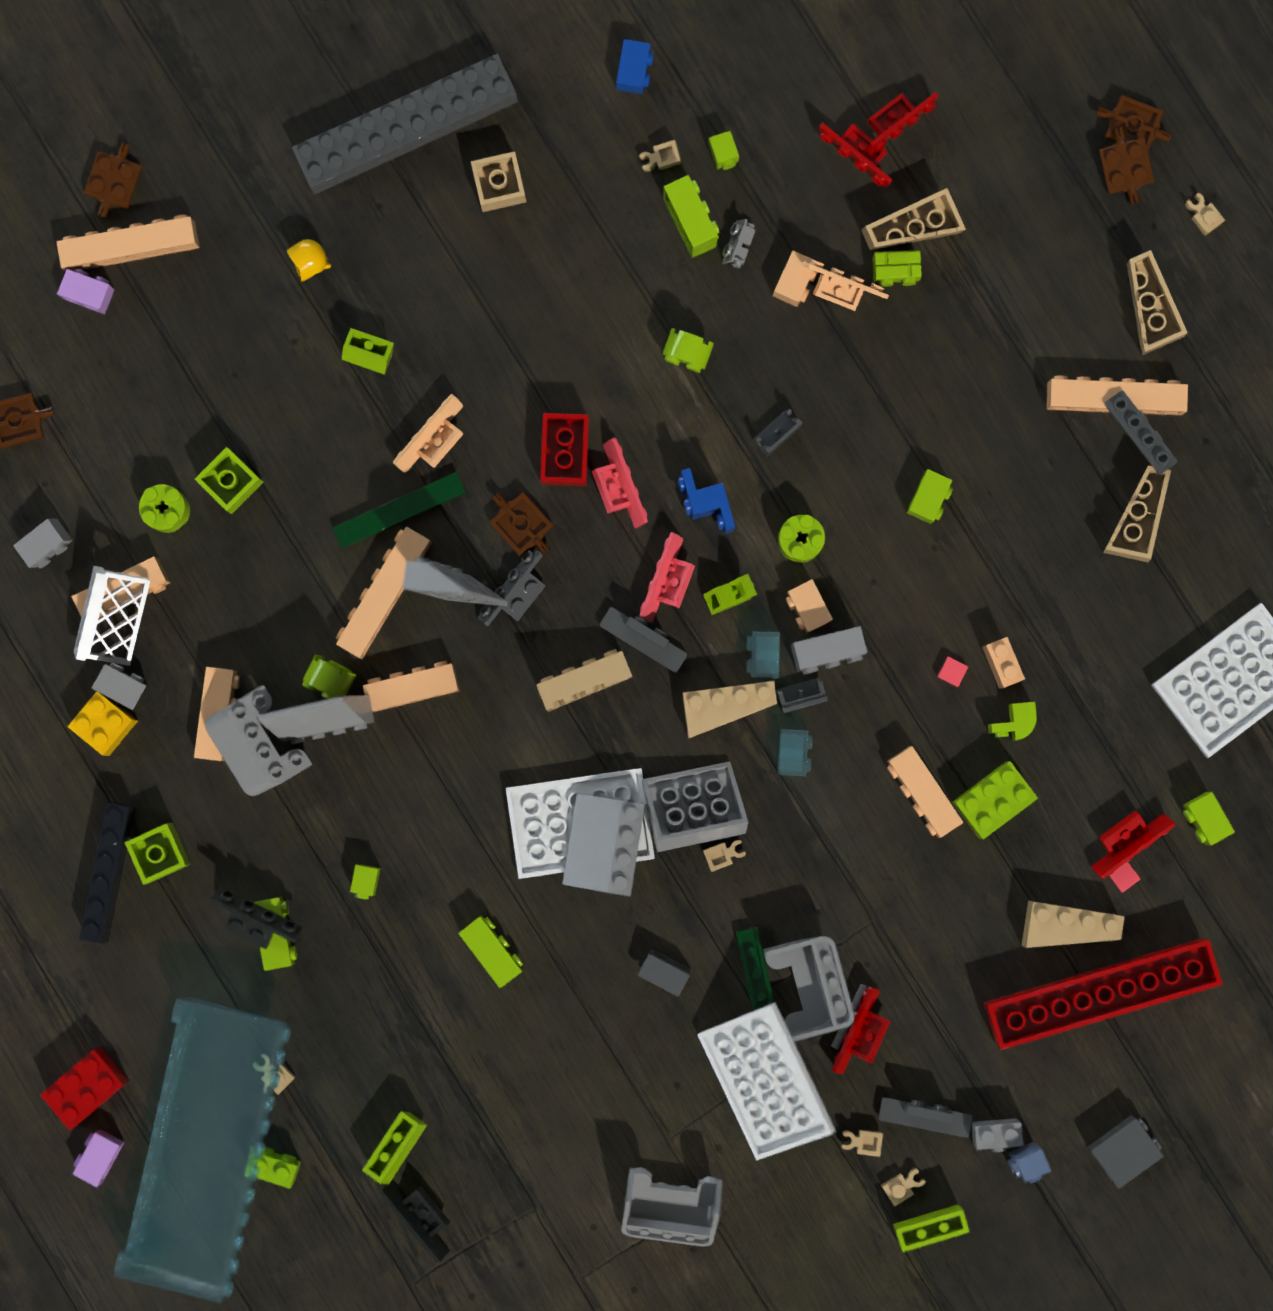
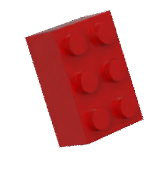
M543 413L541 485L587 486L589 415Z
M99 1046L86 1055L40 1096L65 1126L72 1130L125 1086L129 1080Z

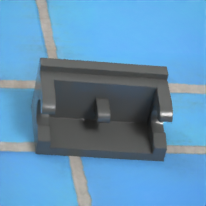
M790 409L785 410L761 431L753 441L768 457L802 426V421L799 418L796 419Z
M820 677L776 689L782 714L828 701Z
M651 948L640 968L638 976L679 997L692 969Z

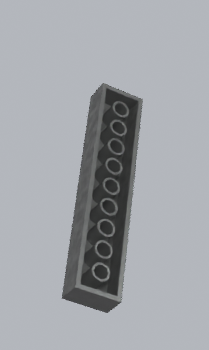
M495 54L297 144L292 149L315 195L518 102L517 94L499 55Z

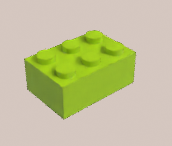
M689 175L665 185L663 199L691 258H694L715 248L717 239H719L718 233L720 232L716 222H711L708 213L710 211L707 203L699 198L698 193H700L696 181H691Z
M1007 761L955 799L952 804L976 836L984 840L1037 800L1038 797L1011 761Z

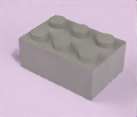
M861 626L795 642L790 645L796 671H802L803 675L817 672L818 667L823 665L825 669L841 665L840 661L847 660V664L861 661L863 659L862 656L867 654Z

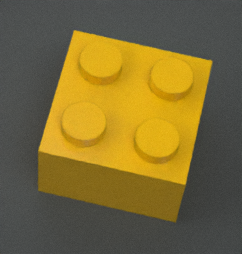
M97 691L68 725V728L102 756H110L138 720L114 700Z

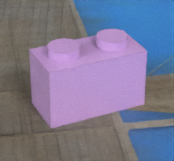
M75 268V271L66 270L57 294L64 300L105 314L114 289L109 285L108 280L96 276V279L90 278L87 272Z
M101 1129L94 1134L91 1133L84 1144L87 1146L84 1154L80 1153L73 1164L76 1167L73 1175L98 1187L106 1178L124 1142Z

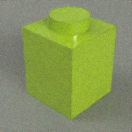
M731 131L709 138L708 145L716 168L723 167V170L734 167L739 160V154Z
M356 864L350 892L356 893L355 897L361 899H369V896H375L381 868Z

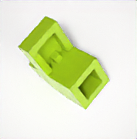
M749 574L703 594L712 615L739 605L757 595Z
M1035 702L1008 704L1010 722L988 724V734L995 733V738L1007 737L1009 732H1011L1012 741L1023 739L1033 731L1036 725Z

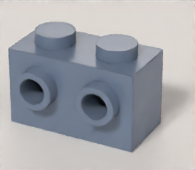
M1034 1142L1008 1152L1011 1159L1007 1161L1012 1173H1015L1016 1177H1021L1025 1182H1036L1042 1179L1041 1175L1051 1172L1042 1149Z

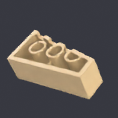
M948 188L861 229L870 250L958 234L966 230Z
M1147 251L1130 259L1127 263L1141 352L1144 355L1185 337L1188 332L1152 251Z
M1152 466L1146 468L1103 553L1144 562L1151 560L1171 470L1158 475Z
M614 649L604 653L605 658L597 661L595 658L583 662V666L575 669L573 666L561 671L562 675L557 677L551 675L541 679V683L536 684L546 710L549 712L632 678L623 652H617Z
M774 681L683 693L688 739L776 705Z
M1028 900L1021 946L1029 948L1121 940L1124 916Z

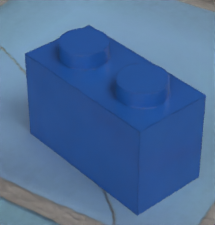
M624 39L616 90L643 94L644 87H649L650 74L647 73L648 65L652 66L654 52L650 51V43Z

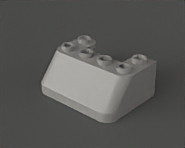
M265 686L257 687L209 716L205 722V729L232 774L242 790L251 796L259 795L285 782L312 765L307 755L299 749L290 750L280 757L257 720V715H261L269 710L272 704L271 696Z
M819 936L763 949L766 962L771 968L782 969L791 966L803 1008L802 1011L789 1014L784 1020L793 1042L846 1028L852 1024L854 1012L837 949L831 938Z
M630 1168L621 1229L624 1235L695 1246H709L713 1244L720 1214L722 1180L705 1177L698 1182L697 1189L686 1185L672 1186L663 1182L651 1183L652 1174L645 1168Z

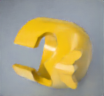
M302 240L287 250L289 257L295 264L301 282L331 267V264L327 261L328 258L324 249L314 240Z

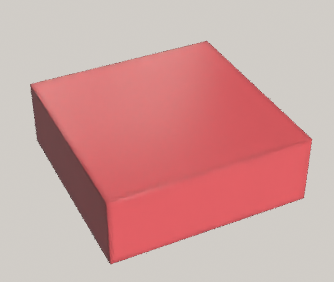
M947 657L937 677L955 687H959L968 666Z
M1128 862L1109 875L1121 893L1140 880V877Z

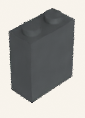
M1132 1115L1087 1147L1113 1185L1118 1189L1164 1157L1159 1151L1162 1149L1155 1137L1150 1138L1146 1133L1148 1127L1141 1118L1136 1119Z

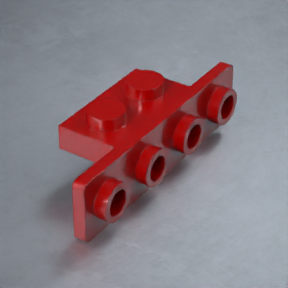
M935 92L915 108L903 94H900L869 118L867 123L879 136L869 144L866 152L868 154L874 150L879 152L887 144L886 141L891 137L893 139L897 138L904 131L903 128L906 125L911 127L920 119L919 115L923 112L926 114L931 112L936 107L935 101L939 95Z
M824 123L819 126V137L825 143L833 144L842 157H849L854 161L855 167L861 172L866 171L872 176L871 179L878 186L889 187L892 179L877 167L888 151L882 148L879 152L874 150L868 154L866 149L873 139L854 124L848 128L842 137Z
M1137 811L1132 812L1099 837L1108 854L1092 865V870L1102 879L1113 874L1120 866L1129 862L1139 852L1148 848L1161 836L1167 834L1176 826L1174 821L1165 814H1162L1146 825Z
M869 987L862 994V1004L859 1010L854 1013V1020L849 1032L842 1039L843 1046L840 1053H837L833 1059V1072L843 1074L852 1054L869 1063L873 1062L891 1022L871 1012L880 990Z

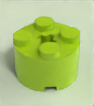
M671 328L662 354L665 356L666 362L679 366L680 362L685 363L687 369L700 373L701 369L705 370L714 343L709 341L708 345H706V342L701 337L681 330L676 334L677 331Z
M159 484L144 491L139 503V512L142 520L148 526L160 532L171 533L177 531L188 521L190 505L186 497L179 490L169 485ZM165 505L169 506L168 510L161 511V508Z
M810 515L791 517L783 524L778 535V547L784 557L794 562L804 563L814 559L825 543V533L822 525ZM798 534H800L801 536H806V539L804 541L805 544H803L801 541H796V539L798 538Z
M315 654L303 678L302 685L313 691L315 689L323 691L322 696L327 699L346 696L356 674L332 660L326 662L323 660V656Z

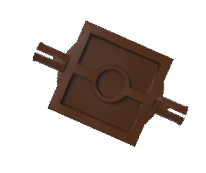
M1123 95L1120 96L1117 106L1113 111L1100 106L1096 116L1109 120L1104 139L1113 143H1117L1113 129L1118 128L1120 137V127H1123L1125 140L1133 141L1145 138L1147 151H1149L1151 143L1155 138L1168 143L1172 133L1159 129L1163 110Z
M1123 127L1119 128L1120 137L1118 128L1113 129L1117 143L1099 150L1109 194L1119 191L1128 192L1130 205L1134 204L1133 195L1135 203H1140L1137 189L1154 182L1145 138L1133 141L1125 140Z
M121 143L117 155L97 152L84 195L95 198L101 203L97 213L99 217L106 218L109 206L129 209L142 166L126 159L130 148L127 144Z
M32 393L0 401V449L45 438L42 429V418L55 416L53 407L50 406L39 410Z
M523 492L509 502L500 493H497L496 496L502 502L495 496L492 500L501 509L498 515L489 523L519 556L534 546L543 556L547 553L544 549L547 552L551 549L542 539L553 527L552 523Z

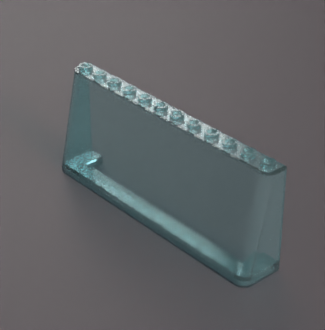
M184 996L177 998L171 1020V1022L177 1023L127 1246L126 1249L118 1253L113 1276L221 1303L227 1296L230 1297L233 1291L234 1283L231 1282L233 1273H236L239 1259H236L237 1252L241 1250L244 1242V1236H241L243 1227H246L249 1220V1213H247L248 1203L251 1204L254 1197L253 1181H256L259 1175L260 1167L257 1166L259 1157H262L264 1152L263 1136L269 1130L270 1120H267L269 1111L273 1110L275 1104V1097L272 1096L274 1088H277L279 1085V1065H282L284 1062L285 1051H283L284 1043L289 1039L291 1029L288 1028L287 1022Z

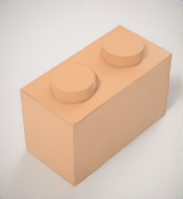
M792 251L773 296L798 307L800 301L805 302L810 291L806 287L809 281L814 282L818 272L802 264L803 261L810 263L812 259Z
M813 579L786 593L788 596L785 598L786 603L791 611L795 609L798 615L796 622L801 631L805 630L806 633H809L833 620Z
M1008 637L982 647L999 689L1025 679Z

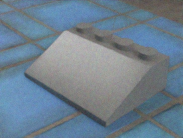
M416 558L415 562L406 561L403 589L447 601L507 606L508 604L506 600L478 580L462 573L463 569L452 568V566L443 565L425 558Z
M369 695L338 697L257 715L258 720L281 741H291V744L305 742L304 738L310 736L312 740L325 738V733L332 732L333 735L346 733V728L353 727L354 731L367 729V724L374 723Z
M731 762L642 779L649 821L657 852L746 834L748 819Z
M577 793L563 885L631 896L645 804Z

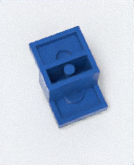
M690 468L681 470V475L678 477L677 482L680 493H685L686 495L683 503L687 516L691 515L692 520L719 513L716 517L719 530L723 529L724 534L734 532L735 524L723 483L696 490Z

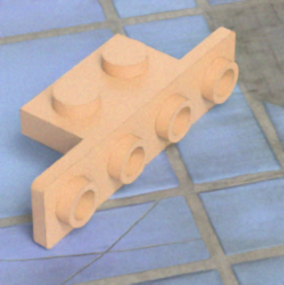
M813 259L810 263L803 261V266L821 273L813 292L818 297L854 311L864 290L885 299L889 297L888 294L883 292L884 288L873 283L870 287L863 284V279L853 275L850 279L843 277V271L833 267L828 271L823 269V263Z
M451 394L443 401L438 410L427 420L419 432L412 437L407 446L398 453L393 463L403 473H406L417 459L421 457L435 468L463 435L457 427L450 423L463 407V404Z

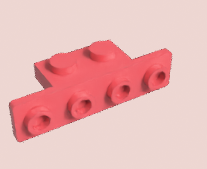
M612 438L603 444L610 465L597 468L592 471L607 513L627 508L634 528H638L648 522L645 508L642 507L638 489L634 486L631 478L630 468L626 465L622 455V447L618 444L616 438Z
M671 532L669 538L664 543L662 557L657 562L656 573L648 586L647 597L640 608L639 617L651 623L654 620L660 602L680 608L695 565L676 559L683 542V538L676 533Z

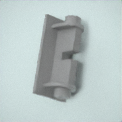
M747 219L736 221L731 227L730 241L723 250V264L732 262V266L736 268L744 265L748 249L742 247V244L750 246L755 233V225L747 223Z

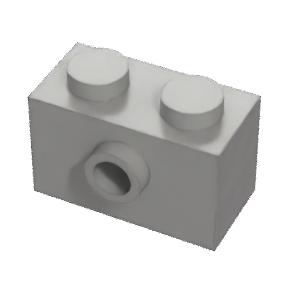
M46 519L13 546L29 568L38 567L40 569L51 562L50 558L55 554L59 555L67 550V545L73 540L58 519Z
M114 662L110 665L106 663L92 689L133 710L147 684L143 683L145 679L135 673H132L131 676L124 673V667Z
M1016 1118L971 1123L972 1143L977 1150L991 1149L992 1152L1006 1151V1147L1023 1146L1021 1122Z

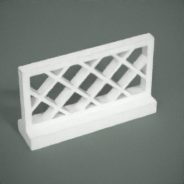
M93 567L73 651L76 659L85 661L87 658L130 666L151 581L150 578L107 571L103 567ZM108 577L118 579L122 585L110 592L106 586ZM135 582L143 583L142 591L133 596L128 586ZM125 589L131 598L119 605L114 595ZM111 597L117 607L105 613L101 608L102 602ZM134 601L138 607L137 612L128 617L122 608ZM120 610L125 620L114 626L108 617ZM106 619L112 628L100 635L96 629L97 624ZM129 623L132 627V633L122 638L117 630ZM115 632L120 641L109 647L103 638ZM101 640L106 650L99 654L91 653L92 645ZM124 645L127 649L126 658L116 657L112 651Z

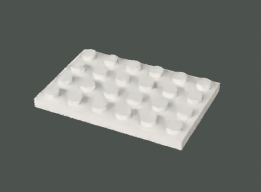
M1259 603L1152 684V687L1206 758L1212 756L1273 710V617L1262 603Z
M642 768L506 788L518 878L549 875L565 871L577 793L645 804L636 862L655 859L649 816L642 786Z
M775 1003L697 1034L756 1160L831 1135L836 1131Z

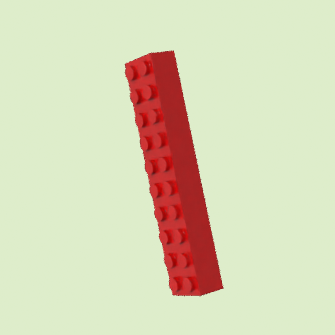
M1200 938L986 1001L983 1004L996 1047L1003 1050L1223 984L1210 941Z

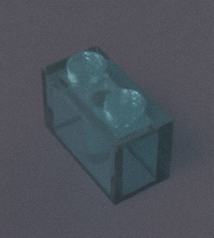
M751 632V637H747V650H751V660H746V673H750V678H779L780 632Z
M780 729L777 775L806 777V772L811 771V759L807 758L808 749H812V736H809V731Z

